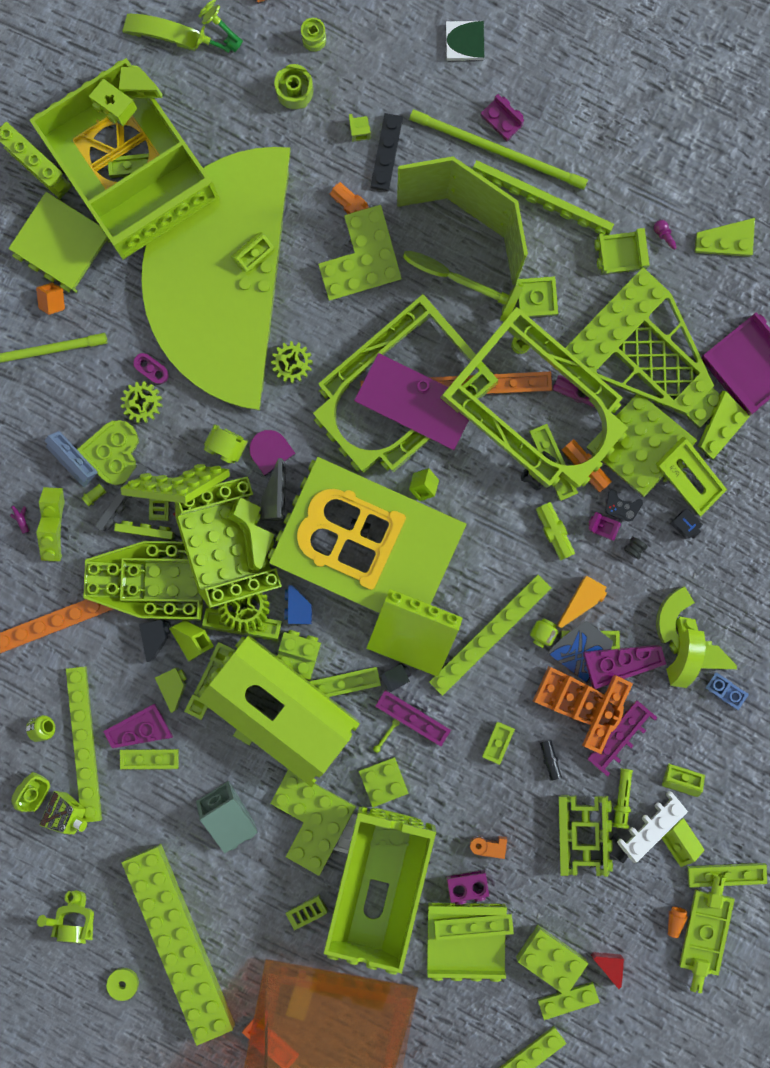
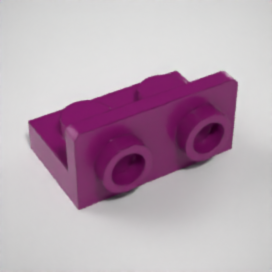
M499 94L495 96L494 101L480 115L506 141L524 124L522 113L517 109L514 110L510 106V102Z

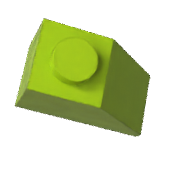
M135 65L121 67L119 90L130 98H162L159 88L140 67Z
M705 641V657L701 668L737 669V665L718 645H712V641Z
M179 667L155 677L171 713L178 709L186 687L185 680H187L183 669L179 670Z

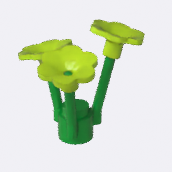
M212 0L206 4L198 15L199 18L203 17V26L195 49L201 43L219 47L227 53L231 50L235 53L243 40L234 34L217 16L220 6H214L216 0ZM211 21L215 25L218 24L228 34L223 41L226 45L213 41L210 37L206 36L204 25Z

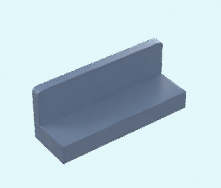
M60 431L48 435L44 440L47 443L46 448L83 487H86L98 473Z

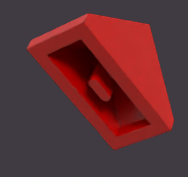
M593 952L591 954L592 958L615 986L620 989L622 987L624 965L622 955Z

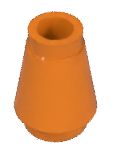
M672 907L669 911L667 933L669 936L679 938L688 918L685 909Z

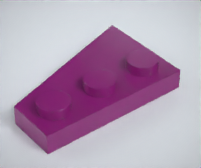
M156 703L103 731L112 748L173 738Z

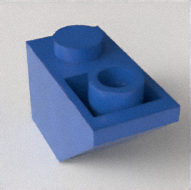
M288 585V589H285V601H288V608L284 610V620H288V624H312V604L293 585Z

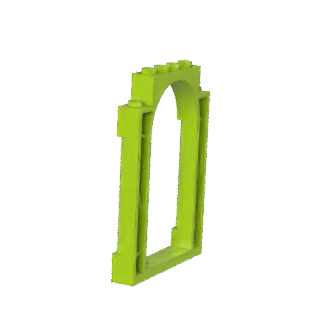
M424 294L318 383L321 387L319 392L325 399L328 397L330 399L313 412L316 416L314 421L320 428L324 426L327 429L328 433L326 435L333 443L335 441L339 443L340 447L338 449L345 457L347 455L350 456L353 460L351 465L357 472L361 469L365 473L377 461L382 459L380 462L387 471L391 469L394 473L415 452L431 440L414 430H410L389 447L380 450H364L350 444L342 436L336 419L339 400L346 389L350 387L349 384L372 366L378 353L386 354L417 326L420 327L431 317L469 362L476 355ZM482 361L475 368L478 373L462 385L477 399L482 398L498 384V379Z
M518 307L512 311L440 397L457 413L460 412L524 466L529 471V474L545 488L551 485L554 487L561 479L559 475L575 488L584 487L591 479L589 475L593 471L596 472L602 466V459L605 456L608 458L615 450L613 446L616 442L620 443L626 437L625 431L629 428L612 414L621 406L619 402L623 397ZM506 331L511 333L516 339H521L587 395L590 398L589 401L598 411L602 422L601 442L596 452L584 463L567 466L549 460L462 386V383Z

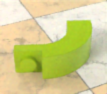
M685 586L674 590L663 600L656 617V629L661 643L669 641L670 644L668 646L673 654L677 653V655L680 649V638L676 631V619L681 611L695 603Z
M679 616L676 619V626L680 638V649L676 660L666 670L670 686L687 688L693 683L701 670L705 657L706 643L704 631H698L696 620Z

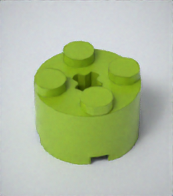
M289 64L277 72L274 86L279 103L289 109L305 108L311 101L314 92L312 78L308 71L301 65Z
M213 424L204 443L205 447L203 450L213 455L220 454L222 455L220 459L230 464H235V462L239 461L248 440H243L244 438L226 428L223 430L219 428V425Z

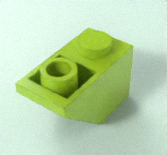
M186 620L169 628L188 662L214 647L204 629Z

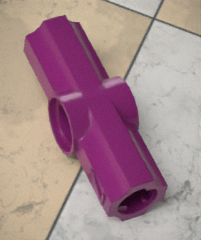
M558 375L552 389L553 391L572 398L577 403H584L595 408L587 395L585 398L579 397L577 393L578 388L566 377Z

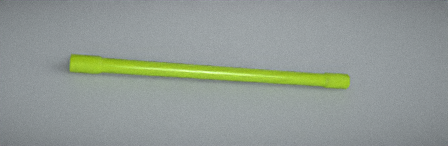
M413 109L410 115V121L428 126L543 172L582 190L585 189L588 179L566 172L434 119Z
M100 333L84 338L0 353V363L82 347L108 344L106 333Z

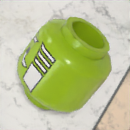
M45 715L30 719L26 725L27 736L34 742H42L52 738L55 733L54 721Z

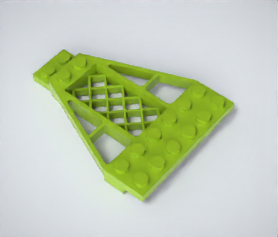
M644 267L565 348L604 382L673 409L675 412L685 415L698 428H701L713 415L712 412L718 406L721 399L720 394L713 388L714 384L672 294ZM664 300L669 302L678 321L677 327L668 335L664 334L649 319V316ZM641 324H643V325L645 326V328H638V327H639ZM679 328H681L697 363L671 340V336ZM635 331V341H626ZM638 331H648V341H638ZM651 332H652L660 341H652V334H651ZM635 344V354L626 355L625 345ZM638 344H648L649 354H639ZM652 344H662V354H652ZM665 345H666L674 354H666V353H665ZM612 354H615L632 370V373L623 383L597 373V370ZM649 357V367L639 368V358ZM652 357H662V367H652ZM666 357H676V367H666ZM679 359L688 367H679ZM663 370V381H653V371ZM666 370H676V380H666ZM679 370H689L690 380H680ZM636 374L660 398L630 387L626 383ZM676 383L677 394H667L666 384ZM680 383H689L680 393ZM657 384H663V389Z

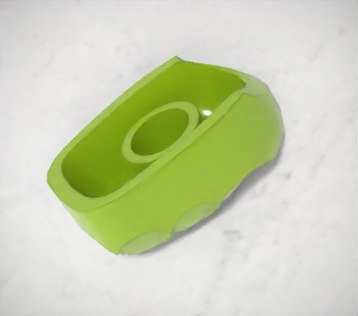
M32 772L17 786L12 795L11 803L14 809L20 812H35L49 791V781L38 773Z

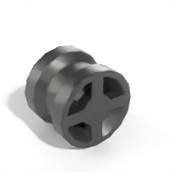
M632 536L629 545L625 546L623 550L639 560L641 553L648 546Z

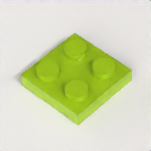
M555 276L518 279L517 282L524 285L518 298L519 309L529 318L558 315Z
M395 757L359 770L372 808L409 794Z

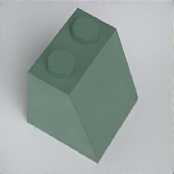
M229 781L196 801L200 821L224 853L234 850L239 844L245 840H250L258 833L255 822Z

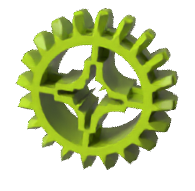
M259 593L218 605L220 607L217 609L218 614H220V621H224L225 627L230 626L231 631L238 628L239 634L242 632V629H245L247 634L249 633V628L255 631L256 625L262 627V621H267L266 615L270 612L268 609L270 603L266 601L267 595ZM252 599H254L258 603L260 607L259 610L255 609V606L251 605ZM247 605V609H245L244 607V609H241L240 611V607L243 608V606ZM228 606H231L236 611L235 617L229 613Z

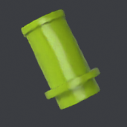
M98 483L87 494L84 493L82 499L88 506L94 505V502L107 492Z

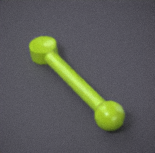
M396 719L392 721V725L378 745L373 747L375 753L380 752V747L395 726L400 724V721Z

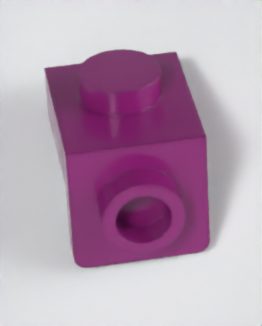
M595 512L594 516L589 520L588 530L593 534L614 541L621 523Z

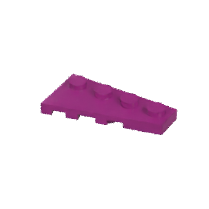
M660 645L583 652L594 689L609 685L613 675L626 679L666 665Z

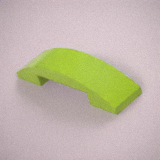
M132 13L127 14L122 30L123 33L138 37L144 35L176 43L177 47L193 51L196 50L195 46L200 34L195 29L167 19Z
M220 642L217 643L205 672L184 712L200 720L203 719L208 707L198 700L201 696L199 691L206 683L210 684L212 682L209 678L218 667L221 669L224 667L222 664L223 660L230 652L235 653V649Z

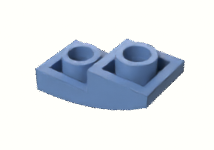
M717 672L706 686L708 691L736 710L740 709L749 695Z

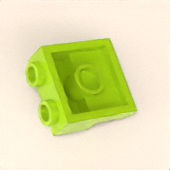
M289 629L288 633L284 632L277 657L302 677L311 680L321 642H318L319 638L307 635V638L299 636L300 632Z

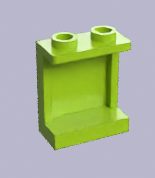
M639 228L635 232L604 236L601 233L597 236V240H594L595 251L599 253L597 268L601 270V275L640 271L643 267L647 269L650 266L645 228Z

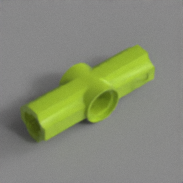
M551 502L536 508V513L544 526L543 531L548 541L552 543L559 560L561 561L574 555V549L567 537V530L563 522L559 520Z

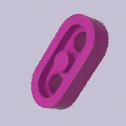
M140 353L134 358L133 363L136 370L153 383L161 385L168 380V370L148 354ZM147 361V366L142 367L141 363ZM158 372H162L161 378H156Z

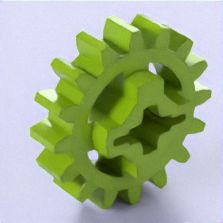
M290 341V346L283 343L284 348L277 347L278 354L273 353L272 355L276 359L271 361V364L276 366L273 368V371H279L277 377L281 378L283 376L285 383L288 379L291 380L292 384H294L295 379L302 382V376L308 377L306 371H312V368L308 366L313 364V360H308L312 355L311 353H305L307 347L305 346L301 349L299 342L296 346H294L293 341ZM287 351H292L291 353L284 355V353H286ZM300 353L303 355L305 363L299 360ZM295 357L297 364L290 366L288 361H292ZM280 362L286 366L284 372L280 368ZM300 370L299 373L292 375L293 372Z
M143 381L142 386L138 382H135V387L128 385L130 390L123 391L126 397L120 398L125 402V404L121 405V408L127 409L124 414L126 416L131 414L129 419L133 421L136 418L137 423H140L141 419L148 423L149 417L154 420V414H160L157 410L158 407H163L159 403L163 398L157 396L160 391L158 389L153 390L154 385L152 384L147 387L145 381ZM143 390L150 392L152 396H146ZM141 398L146 401V402H143V406H142V407L138 404V403H140V401H141L140 399H141ZM131 409H138L140 415L135 414Z

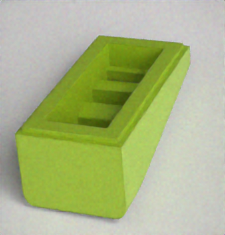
M149 499V520L169 521L170 501ZM164 503V507H154V504ZM154 511H164V515H156Z
M320 894L287 911L285 914L295 931L326 915L328 909ZM313 903L317 904L319 912H316ZM308 906L310 907V909H311V911H312V913H313L312 916H310V914L308 913L306 907H308ZM300 910H303L305 916L307 917L305 920L300 914ZM296 913L300 920L299 923H296L292 914Z

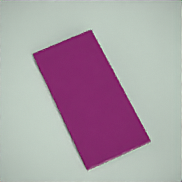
M378 353L354 400L452 450H455L469 422L460 412L457 413L440 398L448 389L447 386Z

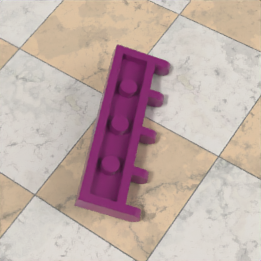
M635 700L622 716L617 728L611 732L602 754L592 751L586 759L608 777L610 773L605 768L613 759L620 763L621 760L616 756L625 745L632 748L634 745L629 742L631 737L637 730L643 734L646 732L641 726L649 716L653 720H656L657 717L638 700Z

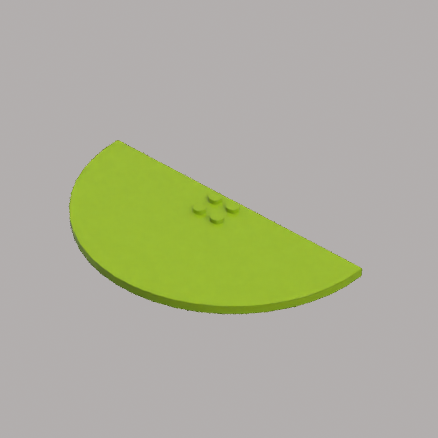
M264 147L240 151L205 166L203 169L212 180L219 198L148 243L145 247L142 263L141 281L146 315L152 332L168 359L182 375L209 395L238 407L260 411L264 387L285 197L288 185L291 148ZM262 232L275 248L246 273L231 256L257 233Z

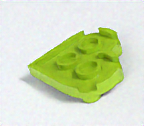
M122 420L111 421L105 424L77 450L96 469L97 474L109 484L119 486L125 484L137 467L132 453L139 443V438L135 428L128 422Z

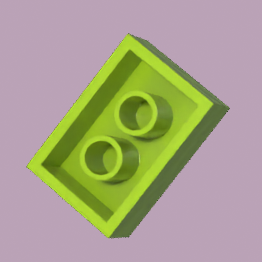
M539 925L536 926L516 955L518 963L565 996L568 995L588 965L586 958Z

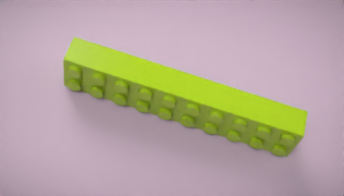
M162 844L126 858L121 863L196 1046L233 1031L235 1026L234 1019Z

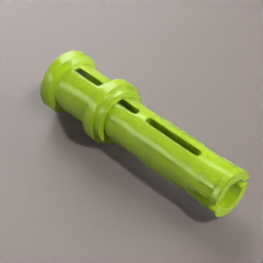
M620 768L617 805L613 808L615 810V817L612 827L629 829L628 816L631 812L629 798L633 770Z

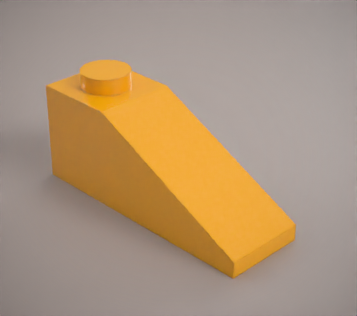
M584 576L557 623V627H564L598 604V602H602L607 594L605 592L607 587L588 576Z

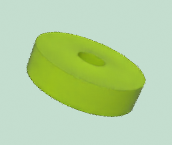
M129 968L114 970L107 980L109 995L118 1001H126L132 998L139 987V979L136 973ZM120 982H125L126 987H121Z

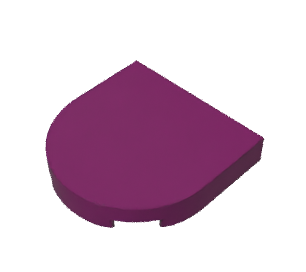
M274 430L259 432L250 443L251 457L264 476L274 470L278 458H282L285 462L296 454L286 439Z

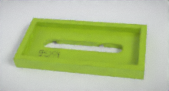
M682 437L656 463V466L696 515L700 517L727 490L685 437ZM678 459H682L696 479L699 480L700 484L704 487L703 493L700 494L677 466L676 462Z

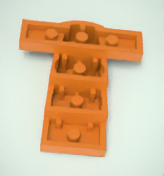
M548 666L533 702L591 725L582 746L602 754L611 732L617 728L622 719L623 705L633 683L613 675L604 695L575 678Z

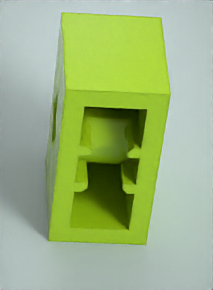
M102 79L89 95L93 103L91 106L99 113L104 112L106 117L114 124L117 122L124 126L137 110L133 99L105 79Z

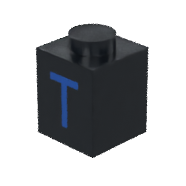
M688 509L682 510L670 522L685 539H694L701 532L700 528L703 526Z

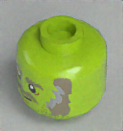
M544 618L543 620H537L530 632L531 638L534 639L533 643L541 648L544 645L552 646L558 635L557 625Z

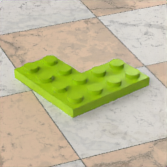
M381 205L344 215L354 253L318 263L329 301L402 279Z
M205 464L194 465V468L184 471L182 475L175 478H168L166 475L152 476L150 473H144L139 478L131 480L128 484L121 487V494L124 496L186 504L230 477L229 469L221 468V466L207 467Z
M288 769L270 803L304 822L286 858L320 876L357 806L316 783L312 787Z

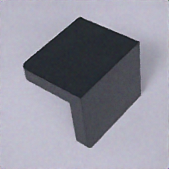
M615 833L610 839L613 843V850L609 853L621 863H624L628 856L618 845L617 841L619 839H622L625 843L627 841Z

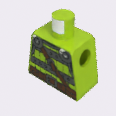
M54 791L39 825L63 834L74 835L77 830L82 832L87 827V821L82 819L85 808L67 792Z

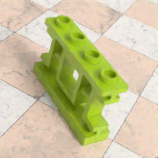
M5 122L0 127V142L4 145L3 148L60 200L72 187L71 183L62 176L63 173L8 122Z
M576 795L559 796L561 876H577L578 866H596V876L608 877L610 872H613V860L609 859V852L613 850L612 840H609V832H612V820L608 819V812L612 810L611 800H608V796H595V805H577ZM569 802H571V810L582 811V821H572V829H570ZM600 803H602V829H600V821H590V811H599ZM577 826L595 827L596 845L578 844ZM570 842H572V850H583V860H573V868H571ZM601 842H603V869H601V860H591V850H600Z

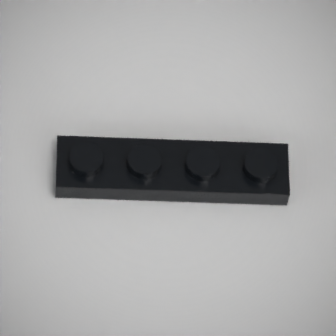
M384 114L370 186L372 189L389 192L403 116Z

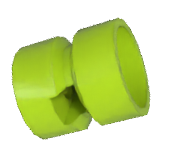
M308 18L301 25L302 42L307 50L317 52L324 48L326 44L325 26L318 18Z

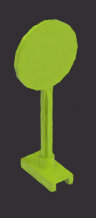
M405 251L403 254V258L408 263L422 271L439 277H450L457 283L497 300L498 303L504 305L500 321L503 322L512 313L524 285L516 282L509 295L504 292L500 293L458 273L450 272L445 265L429 256L414 251Z

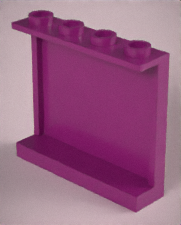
M757 312L701 357L704 365L749 416L770 400V328L766 324V319Z

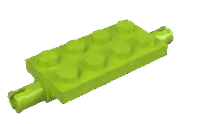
M713 876L711 891L706 892L696 889L694 891L679 966L692 971L693 978L690 991L695 993L696 991L700 994L703 992L704 980L708 974L719 976L735 901L733 897L723 895L726 880L724 876Z

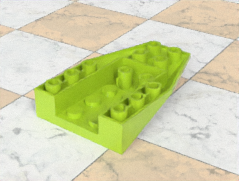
M142 541L85 559L84 599L141 619L202 621L203 598L197 590L183 542Z

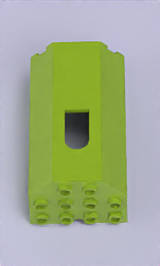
M250 635L246 638L243 636L235 645L238 648L235 653L230 652L223 660L222 664L224 667L222 669L218 667L209 678L212 682L210 684L206 683L199 691L201 696L198 700L312 787L316 782L314 778L316 776L320 778L348 743L353 734L351 730L355 731L358 728L359 720ZM258 685L285 705L273 721L246 700L245 692L248 687Z
M359 806L325 943L324 954L328 958L333 960L345 959L347 963L358 965V962H364L369 969L377 970L381 968L385 969V972L396 975L397 973H402L436 835L435 825L426 823L425 826L423 825L424 822L416 817L380 808H372L370 811H367L366 807ZM396 829L390 835L389 832H385V836L381 837L379 833H375V837H372L374 830ZM405 834L404 843H409V846L376 848L370 843L372 839L376 844H380L381 840H386L385 844H390L388 841L389 835V840L393 845H400L404 841ZM371 879L389 883L383 912L378 918L374 919L367 917L364 913V905Z

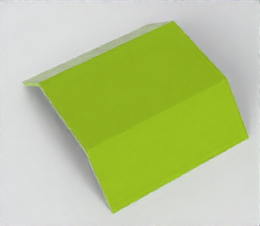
M454 156L400 165L398 167L397 206L401 207L441 199L450 200L504 237L512 285L514 286L518 281L528 255L518 200Z

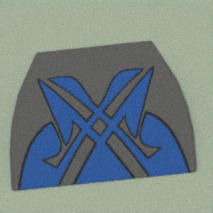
M585 621L559 640L548 654L588 684L591 680L583 652L611 649L613 641L588 621Z

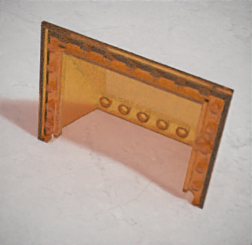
M265 959L244 1068H403L418 987Z

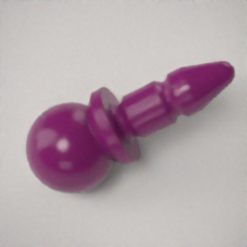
M665 220L656 221L653 227L654 232L659 235L660 239H664L669 247L675 250L677 248L676 243L670 235L672 231Z

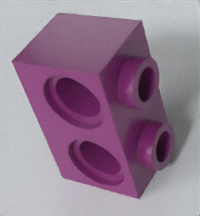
M485 870L446 876L451 903L455 902V905L467 903L466 900L472 899L475 902L486 900L485 897H490ZM474 883H482L483 888L480 891L473 890ZM455 886H463L464 891L461 894L454 893L453 889Z

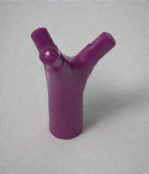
M12 506L11 509L14 514H10V517L17 521L22 534L29 532L30 530L25 521V511L27 508L24 506L19 513L15 506Z

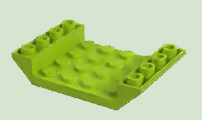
M248 476L219 483L186 504L175 502V517L197 590L209 608L282 587L277 569L271 570L268 559L263 569L253 572L248 568L244 533L238 524L228 519L235 500L241 497L250 502L249 497L253 495Z

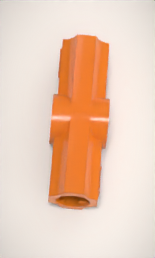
M341 182L336 184L329 193L343 207L347 214L369 208V205L362 197L352 193Z
M574 439L561 450L574 465L582 464L592 456L586 453ZM600 468L589 475L591 478L589 482L599 493L612 482Z

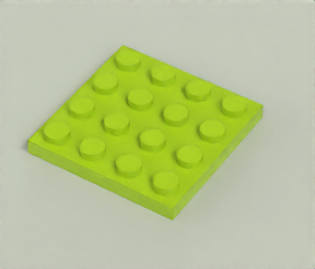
M635 395L616 415L620 421L629 427L625 431L626 437L620 443L616 442L613 446L615 450L608 458L605 456L601 462L640 495L645 497L665 476L656 466V463L682 437L687 438L692 446L697 442V439L647 398ZM602 431L587 446V450L592 454L599 447Z

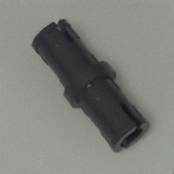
M552 740L541 742L540 745L544 756L543 762L548 769L550 781L562 778L558 766L559 759L554 752Z

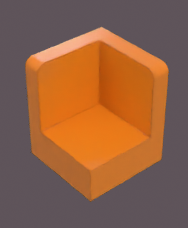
M53 282L36 287L38 308L50 315L65 309L63 288Z

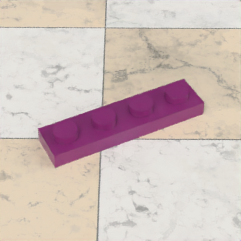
M384 690L375 705L378 709L439 746L443 745L451 729L392 693H389L387 690Z

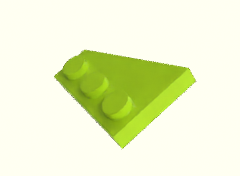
M755 218L697 232L694 253L751 257L753 255Z
M726 391L721 392L718 406L714 408L712 412L714 415L710 424L706 426L698 444V447L710 459H714L750 417Z

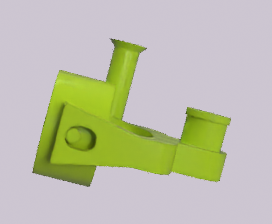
M68 891L65 894V901L68 903V906L58 908L55 919L46 918L45 915H40L37 919L39 927H53L51 937L57 938V942L86 944V940H93L94 911L85 907L86 895L82 891ZM70 913H80L85 916L86 920L84 927L63 925V918Z

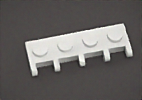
M671 791L666 793L669 801L664 806L659 802L655 804L658 812L651 819L647 815L642 817L645 825L639 831L631 827L629 832L632 837L626 843L622 839L617 841L618 845L633 863H637L688 812Z

